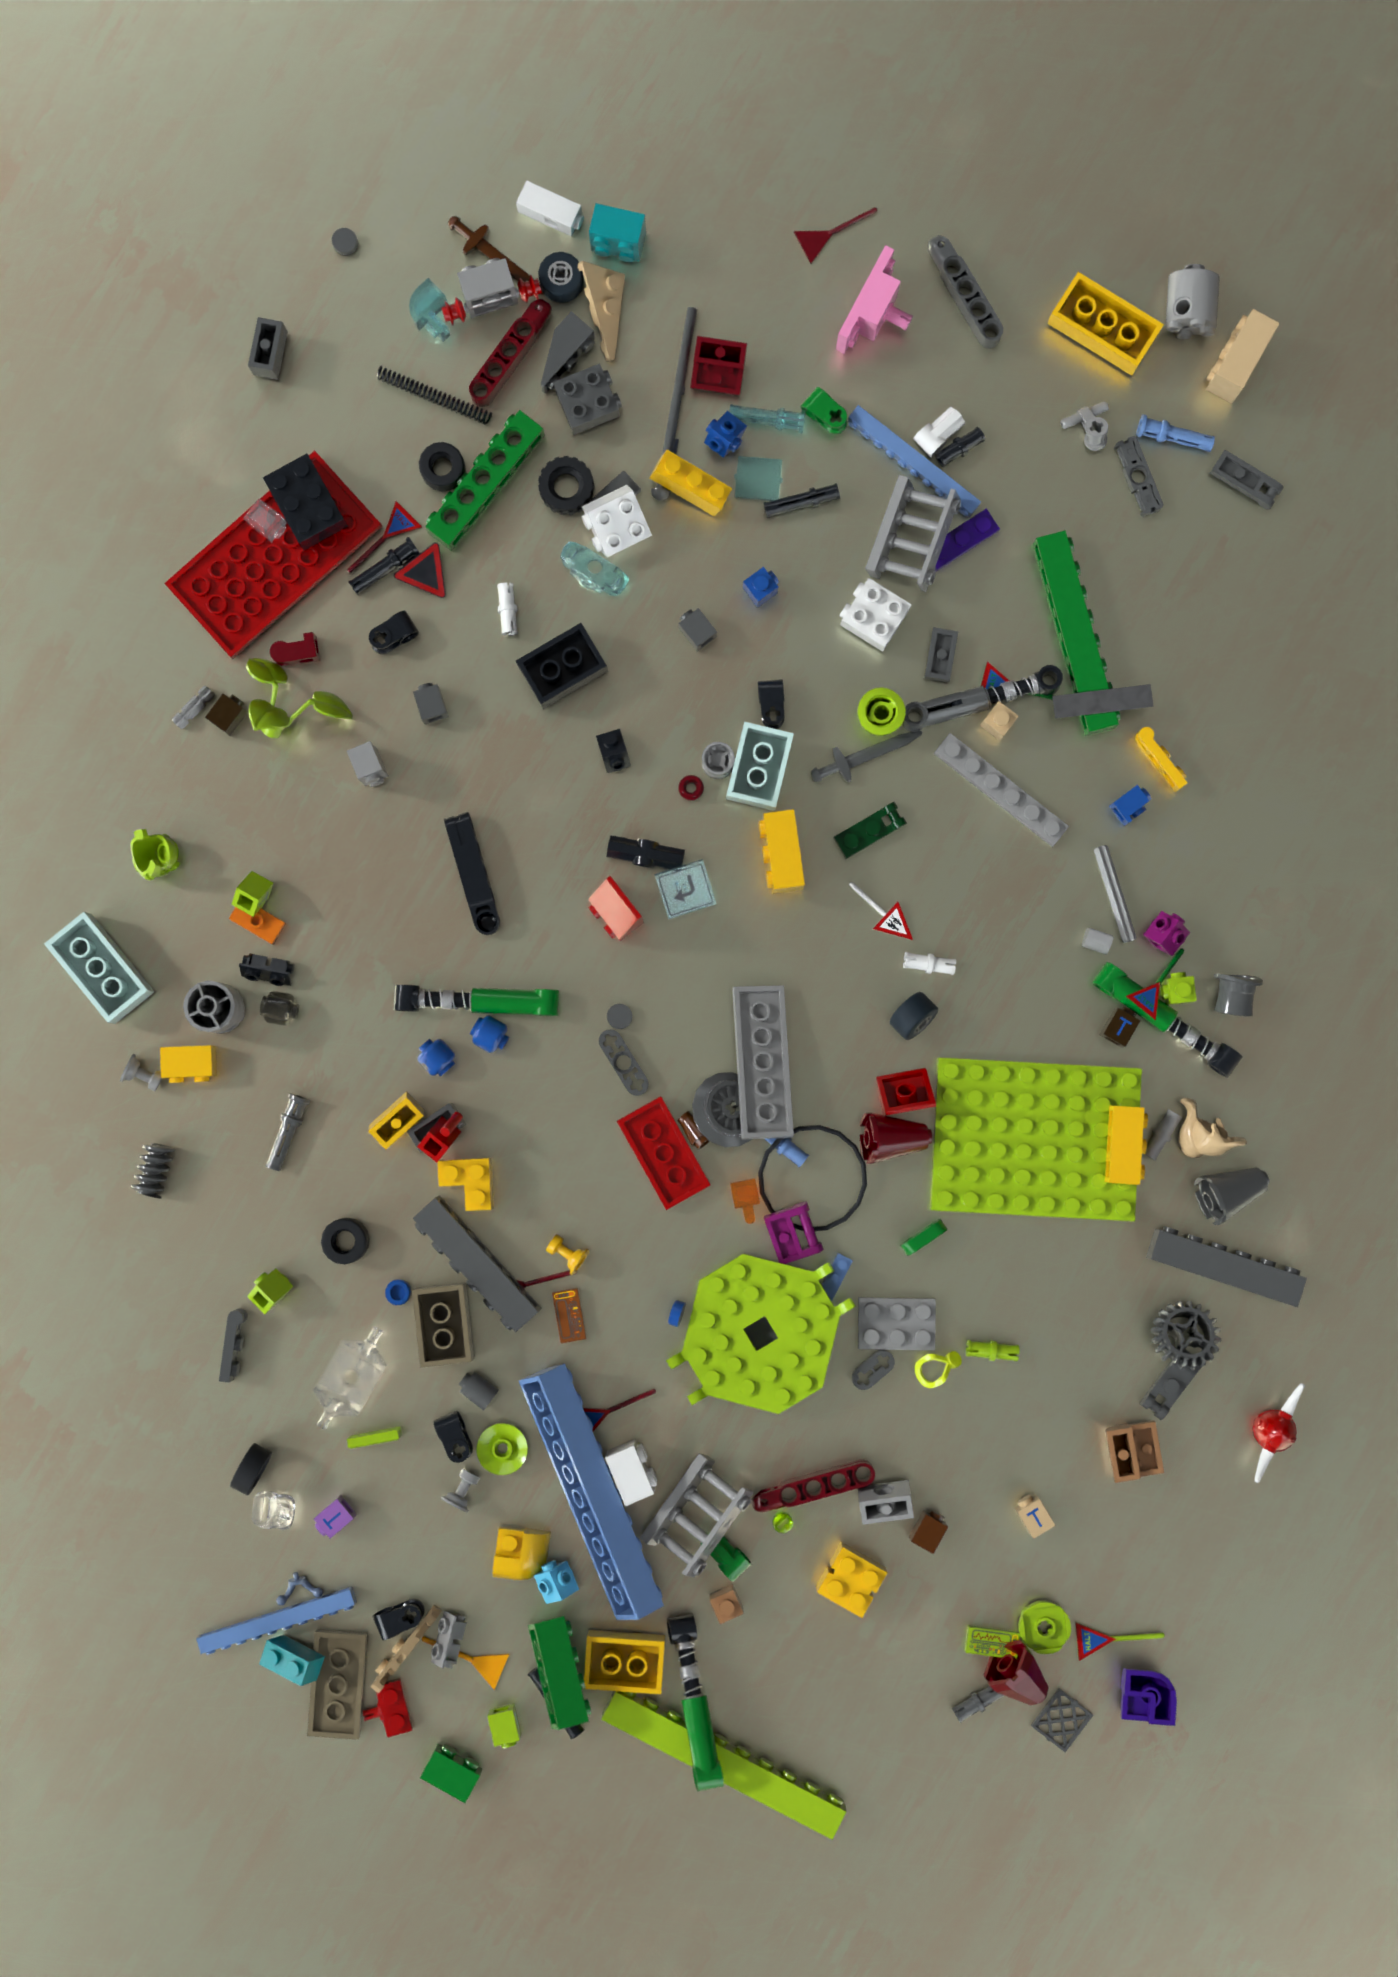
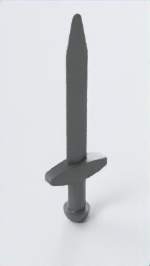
M922 731L897 735L846 757L835 747L833 748L835 763L820 769L814 768L811 771V777L813 781L821 782L822 778L839 772L843 779L849 783L851 782L850 768L906 746L921 736Z

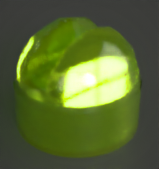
M787 1512L776 1513L772 1520L773 1528L778 1533L789 1532L793 1526L790 1514ZM787 1518L789 1521L779 1529L777 1526Z

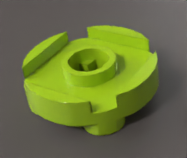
M1040 1600L1031 1603L1022 1610L1018 1629L1023 1642L1030 1649L1039 1654H1052L1059 1651L1066 1640L1069 1639L1071 1623L1068 1615L1059 1604L1048 1600ZM1042 1621L1052 1625L1051 1628L1047 1629L1046 1634H1043L1042 1630L1038 1629V1625H1041Z

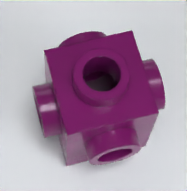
M1161 911L1156 919L1152 921L1144 936L1155 948L1173 956L1177 949L1185 942L1190 932L1183 925L1185 921L1175 913H1172L1170 916Z

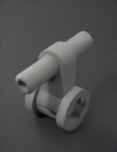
M1103 401L1090 408L1088 406L1077 410L1076 414L1062 419L1060 422L1063 429H1067L1081 423L1086 432L1084 438L1085 446L1093 451L1101 450L1107 444L1108 423L1105 419L1094 416L1108 411L1109 405L1106 401Z

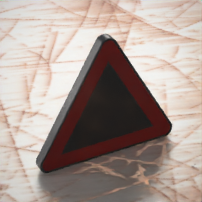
M436 542L432 543L396 571L394 578L444 598L446 594L439 544Z

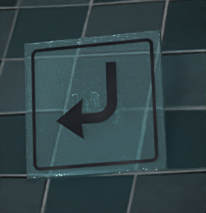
M703 859L654 874L668 919L716 904Z

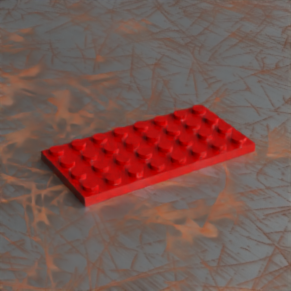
M315 450L309 457L348 527L303 550L269 490L164 583L232 659L383 527Z

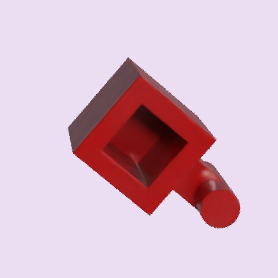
M454 1112L449 1120L441 1116L417 1147L435 1162H438L462 1132L456 1127L463 1118L462 1114Z

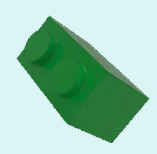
M437 1744L420 1779L466 1803L481 1775L482 1768L479 1767V1763L469 1757L464 1759L457 1755V1751L451 1746Z

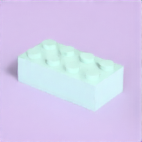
M81 913L44 943L108 1023L116 1024L155 992L90 913Z

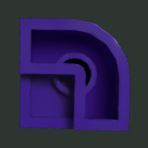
M1124 1668L1120 1687L1122 1690L1121 1719L1175 1726L1177 1697L1176 1690L1170 1679L1162 1673L1152 1670Z

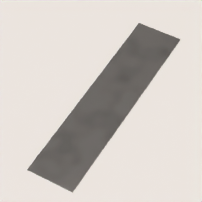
M1151 684L1052 696L1055 719L1154 707Z

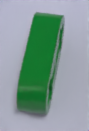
M940 1218L904 1241L900 1246L906 1255L909 1256L946 1232L947 1227Z

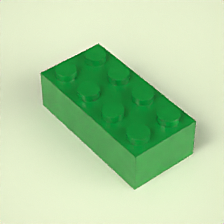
M561 1616L528 1625L551 1729L561 1730L589 1722L588 1715H591V1708L588 1699L584 1700L582 1689L585 1688V1682L582 1673L577 1672L575 1664L579 1662L576 1647H571L569 1637L573 1636L570 1621H565V1617Z

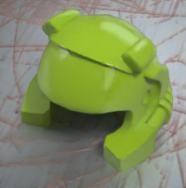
M139 829L133 832L135 837L131 841L132 861L136 872H139L144 879L153 880L155 877L164 876L179 867L180 862L177 861L179 849L170 836L167 834L148 835L146 829Z

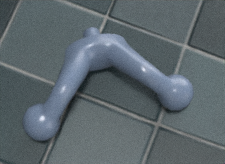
M294 1572V1578L288 1580L286 1593L284 1596H278L276 1602L278 1605H284L295 1586L299 1584L313 1593L316 1598L323 1595V1590L320 1587L314 1588L305 1576H299L298 1572Z

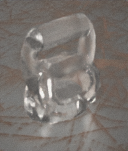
M267 1490L258 1492L254 1496L252 1521L255 1525L262 1529L277 1528L281 1530H287L292 1526L295 1515V1500L292 1496L287 1494L278 1495ZM264 1497H267L270 1501L268 1503V1520L266 1522H262Z

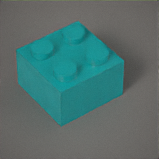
M596 203L589 229L591 251L603 257H608L609 255L617 256L625 262H633V260L640 262L646 236L645 214Z

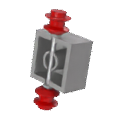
M493 258L484 265L478 267L475 265L467 266L457 273L466 301L464 306L462 301L456 297L454 304L449 305L445 301L446 306L441 308L445 321H451L453 326L455 319L465 322V311L470 314L471 318L518 304L517 298H519V295L526 303H528V299L531 296L539 300L538 294H541L542 291L538 278L533 279L532 275H530L529 281L526 282L519 278L517 290V287H514L506 258L501 260L500 258Z

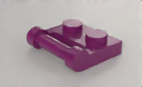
M801 1202L793 1207L764 1216V1221L779 1263L787 1264L824 1250L822 1243L818 1242L808 1213L810 1208L807 1202ZM797 1215L809 1244L803 1248L791 1218Z

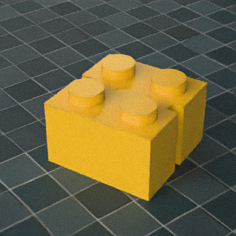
M840 1542L830 1560L831 1568L826 1567L816 1585V1590L822 1596L863 1618L874 1598L871 1591L877 1593L888 1572L885 1566Z

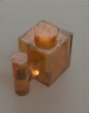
M755 1178L730 1182L735 1209L743 1207L745 1221L748 1224L754 1223L753 1205L760 1204Z

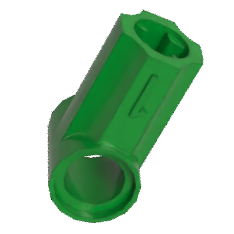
M725 1536L722 1537L710 1554L718 1563L720 1570L732 1582L752 1565L747 1556L738 1547L735 1548Z

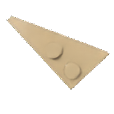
M582 261L578 263V269L583 272L587 286L584 290L590 302L589 308L595 327L598 326L602 338L600 343L601 350L605 355V360L611 362L615 360L625 274Z
M433 1605L405 1641L401 1638L391 1650L395 1653L389 1661L384 1659L375 1670L378 1675L371 1688L380 1693L388 1678L397 1671L442 1610Z

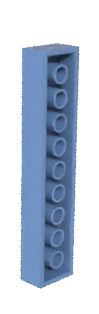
M565 1364L542 1369L519 1380V1384L616 1620H639L664 1606L662 1592L651 1575L652 1568L645 1560L641 1551V1541L634 1534L632 1519L625 1512L620 1492L615 1487L612 1473L602 1456V1446L595 1439L592 1431V1422L586 1416L582 1407V1398L576 1392L572 1383L573 1376L570 1370L566 1368Z

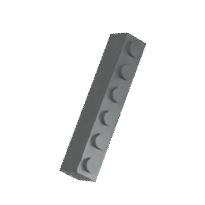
M440 1195L435 1197L413 1217L416 1222L414 1224L416 1229L425 1236L427 1234L433 1240L432 1246L440 1254L444 1253L450 1259L449 1264L457 1273L462 1272L468 1279L466 1280L467 1285L474 1292L479 1291L485 1298L483 1299L485 1305L491 1311L496 1310L502 1317L500 1320L508 1330L513 1329L517 1332L542 1309Z
M1166 1226L1163 1227V1230L1155 1229L1146 1258L1295 1307L1299 1306L1307 1278L1299 1276L1300 1270L1285 1266V1270L1275 1268L1276 1262L1264 1258L1257 1262L1251 1260V1254L1239 1250L1236 1251V1254L1226 1252L1227 1246L1215 1242L1208 1246L1202 1244L1203 1238L1188 1234L1186 1239L1177 1236L1178 1230Z

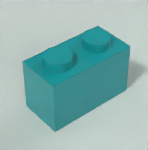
M281 1635L267 1640L259 1665L299 1686H303L318 1679L325 1656L285 1635Z

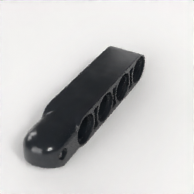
M465 812L458 814V816L444 818L474 926L481 934L492 935L500 927V918L470 814Z

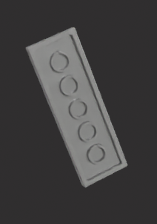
M784 985L733 987L741 1140L792 1138L794 1132Z

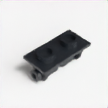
M249 953V955H244L242 963H239L241 976L250 981L263 980L276 986H291L292 984L290 974L294 972V964H290L288 960L272 958L270 966H267L268 957Z

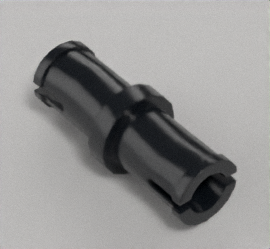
M976 427L963 437H956L953 439L952 444L935 453L938 463L945 467L959 456H966L969 450L985 441V435L979 427Z

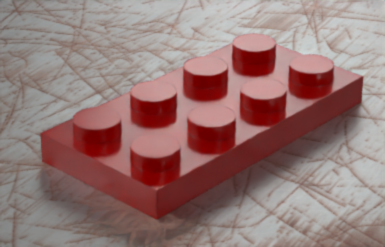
M661 1096L617 1120L618 1125L666 1210L711 1185Z

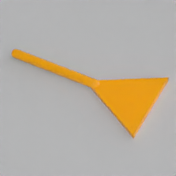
M425 1636L422 1637L423 1642L432 1646L436 1644V1641ZM459 1651L458 1657L470 1661L495 1690L509 1654L469 1656Z

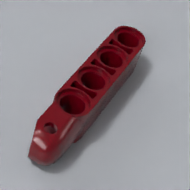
M539 299L529 305L521 318H518L473 378L469 385V392L475 405L486 407L492 403L531 349L538 333L551 315L552 306L547 301ZM523 328L531 330L527 336L519 335V331ZM509 348L517 350L513 356H506L504 352ZM494 368L502 370L499 376H491L490 371ZM485 388L488 391L484 396L478 397L475 395L478 389Z
M860 1459L781 1482L779 1485L760 1490L751 1499L752 1507L757 1512H768L865 1487L874 1481L875 1471L869 1461ZM864 1466L869 1468L870 1473L868 1477L860 1479L856 1476L858 1468ZM835 1474H843L845 1481L842 1485L836 1486L831 1483V1479ZM810 1481H818L821 1486L817 1492L812 1493L806 1489ZM791 1487L796 1491L794 1498L785 1499L782 1497L781 1494L785 1488Z

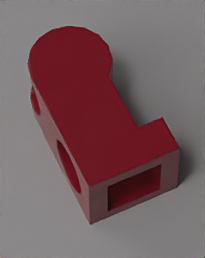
M314 632L303 633V641L291 643L284 641L274 642L270 647V656L280 666L320 661L317 636Z

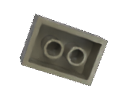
M466 1282L413 1289L412 1297L420 1368L472 1362L474 1360Z

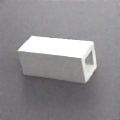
M527 180L516 201L519 213L571 237L575 229H580L584 220L580 204Z

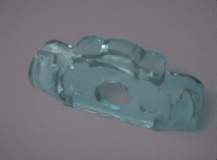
M570 541L561 552L563 565L571 570L570 574L584 588L595 590L598 593L605 591L612 596L620 595L625 589L629 577L617 566L587 547ZM591 561L601 563L602 570L599 573L594 574L588 570L587 566Z

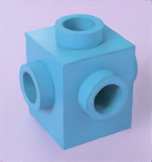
M556 1560L550 1561L541 1566V1572L534 1575L538 1589L542 1593L546 1604L562 1601L579 1590L573 1571L567 1561L556 1563Z

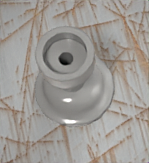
M133 1054L124 1069L120 1081H130L137 1077L148 1083V1089L156 1091L162 1080L161 1072L157 1070L152 1074L139 1068L140 1062L136 1059V1055Z
M462 1468L459 1474L462 1481L456 1492H450L446 1496H442L441 1499L468 1513V1503L464 1497L470 1485H477L480 1477Z

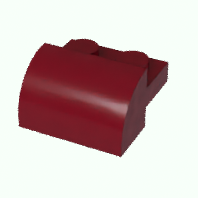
M697 336L690 388L740 396L747 343Z

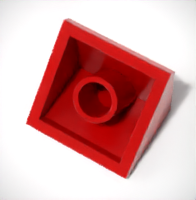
M926 1068L876 1077L883 1115L936 1107Z

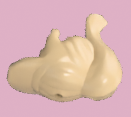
M1189 1098L1180 1100L1187 1109V1116L1180 1128L1178 1143L1186 1156L1190 1158H1200L1203 1155L1219 1156L1232 1148L1247 1144L1245 1138L1229 1137L1220 1118L1216 1119V1124L1199 1119L1195 1100Z

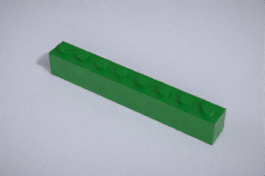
M1066 530L1036 538L1033 546L1073 693L1113 689L1111 682L1106 680V661L1104 657L1100 658L1098 650L1101 647L1099 636L1097 633L1094 634L1091 624H1094L1091 609L1087 610L1086 588L1084 585H1080L1078 577L1081 575L1078 561H1074L1072 556L1074 551L1072 538L1067 537ZM1119 711L1080 716L1085 736L1114 729L1119 725L1118 721L1121 719Z

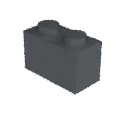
M258 317L248 367L253 375L278 380L288 334L283 322Z

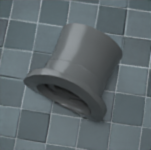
M1214 974V978L1220 979L1218 998L1214 1011L1235 1016H1253L1254 993L1256 986H1261L1263 980L1249 975Z

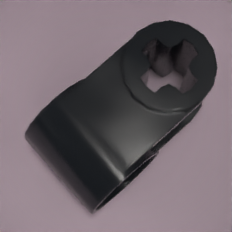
M404 610L394 614L387 621L373 628L369 633V641L376 653L387 654L400 645L414 639L419 634V631L408 613ZM379 637L385 639L384 644L378 642Z
M783 679L758 681L762 722L765 727L779 729L784 723ZM770 712H775V721H771V718L769 717Z
M458 1410L433 1421L435 1431L451 1461L460 1463L471 1456L473 1445ZM458 1446L465 1447V1451L462 1454H456L454 1449Z
M409 1599L395 1606L384 1608L376 1612L372 1617L382 1640H387L417 1626L424 1615L425 1608L418 1599ZM407 1611L416 1612L415 1617L412 1614L407 1615Z

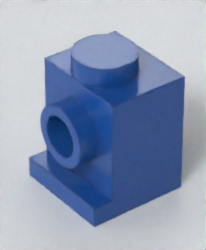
M1136 785L1109 807L1125 826L1132 821L1130 815L1135 819L1147 810L1144 805L1152 798L1145 788L1142 787L1140 789Z

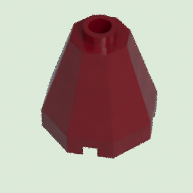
M1021 1640L1008 1642L1004 1646V1648L1017 1654V1659L1011 1654H1007L1002 1658L993 1656L989 1658L983 1676L995 1692L1028 1705L1039 1704L1046 1699L1049 1687L1034 1656L1027 1645Z

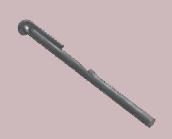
M693 307L687 308L662 455L666 450L674 454L677 453L679 439H675L681 397L685 392L684 384L697 309ZM657 483L656 488L651 489V494L656 500L663 501L669 497L670 490Z

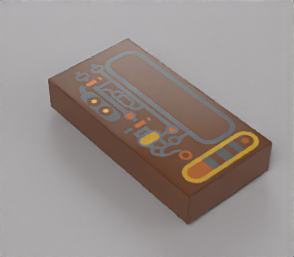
M578 1288L552 1292L561 1343L586 1339Z

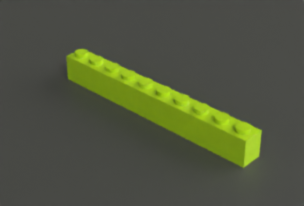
M613 1691L602 1713L601 1720L692 1767L693 1762L686 1723L682 1720L683 1717L673 1710L667 1712L659 1708L660 1705L650 1698L644 1700L636 1696L637 1693ZM714 1734L724 1784L833 1840L847 1812L842 1798L833 1793H830L828 1796L821 1792L820 1787L809 1781L805 1784L799 1781L797 1775L786 1769L782 1772L774 1768V1764L768 1759L761 1757L759 1760L751 1756V1752L745 1747L738 1745L736 1748L728 1744V1740L722 1735Z

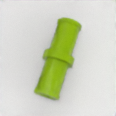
M967 1340V1357L988 1358L989 1361L1003 1359L1017 1362L1019 1356H1017L1020 1351L1019 1345L998 1344L994 1340H990L989 1343Z

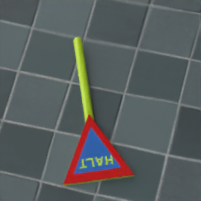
M1075 1622L1079 1661L1113 1641L1165 1637L1164 1633L1108 1636Z

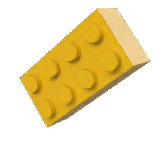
M1077 272L1051 313L1047 323L1131 376L1164 325L1080 272Z

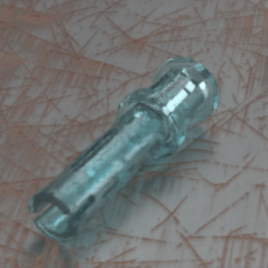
M733 404L730 405L729 410L731 414L742 422L775 426V429L782 431L784 428L798 430L799 433H803L805 410L792 412L785 411V408H778L775 411Z

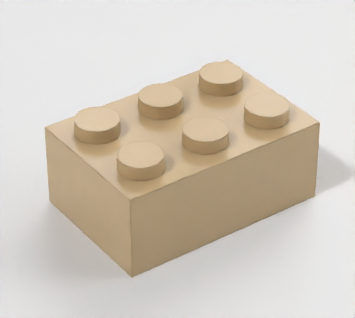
M1252 309L1248 316L1243 314L1232 331L1230 339L1218 356L1217 362L1206 380L1210 381L1206 390L1232 404L1244 388L1280 323L1255 309Z

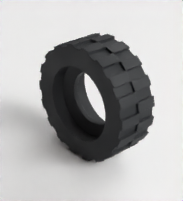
M575 457L554 458L555 460L549 461L546 467H543L541 470V476L538 479L539 492L544 504L551 508V511L558 512L560 515H574L576 512L583 511L582 506L586 505L593 498L594 481L590 469L586 467L583 461H579ZM562 474H571L578 480V491L572 497L564 498L555 492V480Z

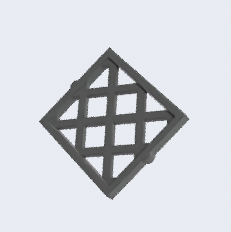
M1058 1688L1031 1726L1045 1736L1048 1741H1051L1066 1752L1093 1717V1714L1080 1705L1076 1699L1071 1698ZM1061 1696L1069 1699L1071 1704L1062 1705ZM1058 1699V1706L1051 1707L1054 1701ZM1075 1707L1082 1709L1085 1715L1076 1716ZM1072 1708L1073 1717L1064 1718L1062 1709ZM1059 1710L1060 1719L1051 1720L1050 1711ZM1045 1713H1047V1720L1040 1721ZM1083 1719H1084V1721H1083V1722L1081 1723V1725L1078 1727V1726H1077V1720H1083ZM1073 1721L1074 1730L1065 1731L1064 1722ZM1061 1722L1062 1731L1053 1732L1052 1723ZM1048 1724L1049 1733L1042 1731L1039 1725ZM1073 1734L1067 1742L1066 1735ZM1062 1735L1064 1744L1056 1742L1053 1736Z

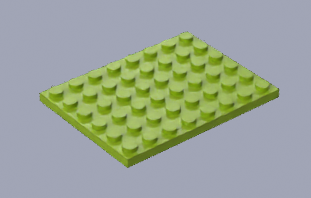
M938 1058L930 1210L1135 1221L1137 1185L1105 1182L1109 1106L1140 1107L1142 1069Z

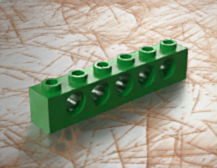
M521 410L516 415L512 414L509 416L504 424V430L500 435L498 433L495 434L490 440L488 450L476 457L469 473L465 472L457 482L459 486L453 493H447L442 500V507L438 512H432L427 518V525L425 526L427 532L450 551L455 548L545 436L544 429ZM513 436L521 438L520 443L517 445H511L508 441ZM498 455H502L506 458L505 461L499 465L494 464L493 459ZM481 475L490 476L489 481L485 484L478 483L477 479ZM466 494L474 495L473 501L468 504L461 501L462 497ZM451 513L459 515L458 520L454 523L446 522V517Z

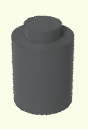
M474 1372L472 1375L467 1373L458 1384L462 1387L459 1392L483 1411L499 1391V1389L477 1372Z

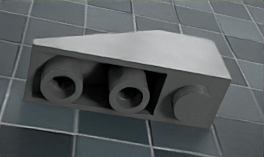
M572 311L554 330L541 381L542 392L545 394L549 389L554 390L553 382L561 379L560 377L566 370L570 372L578 363L577 358L583 352L587 353L595 343L594 330Z

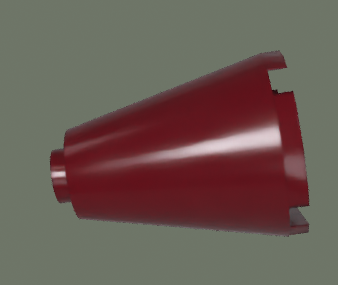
M865 1113L862 1116L860 1127L865 1126L864 1134H859L862 1158L863 1160H868L867 1164H874L926 1150L928 1145L932 1143V1131L928 1129L926 1124L875 1113Z

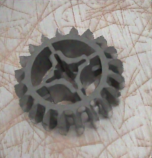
M1177 1301L1175 1306L1168 1304L1166 1310L1161 1309L1158 1313L1159 1317L1153 1320L1156 1327L1151 1329V1333L1157 1336L1151 1340V1343L1159 1344L1155 1352L1160 1353L1163 1351L1165 1355L1162 1356V1361L1170 1358L1171 1367L1179 1363L1181 1370H1185L1187 1365L1191 1370H1195L1197 1364L1200 1367H1204L1206 1361L1210 1362L1214 1359L1212 1353L1219 1351V1347L1215 1344L1221 1342L1222 1338L1216 1336L1221 1331V1328L1213 1327V1324L1217 1322V1318L1209 1319L1207 1316L1210 1314V1310H1206L1204 1313L1201 1312V1304H1197L1193 1308L1191 1301H1187L1185 1306L1181 1301ZM1176 1317L1189 1318L1185 1324L1170 1322L1171 1319ZM1197 1324L1202 1329L1204 1335L1198 1332ZM1189 1327L1187 1331L1189 1336L1187 1337L1190 1338L1184 1342L1185 1338L1182 1333ZM1168 1335L1175 1340V1347L1171 1344ZM1187 1346L1202 1349L1201 1352L1196 1354L1183 1353Z

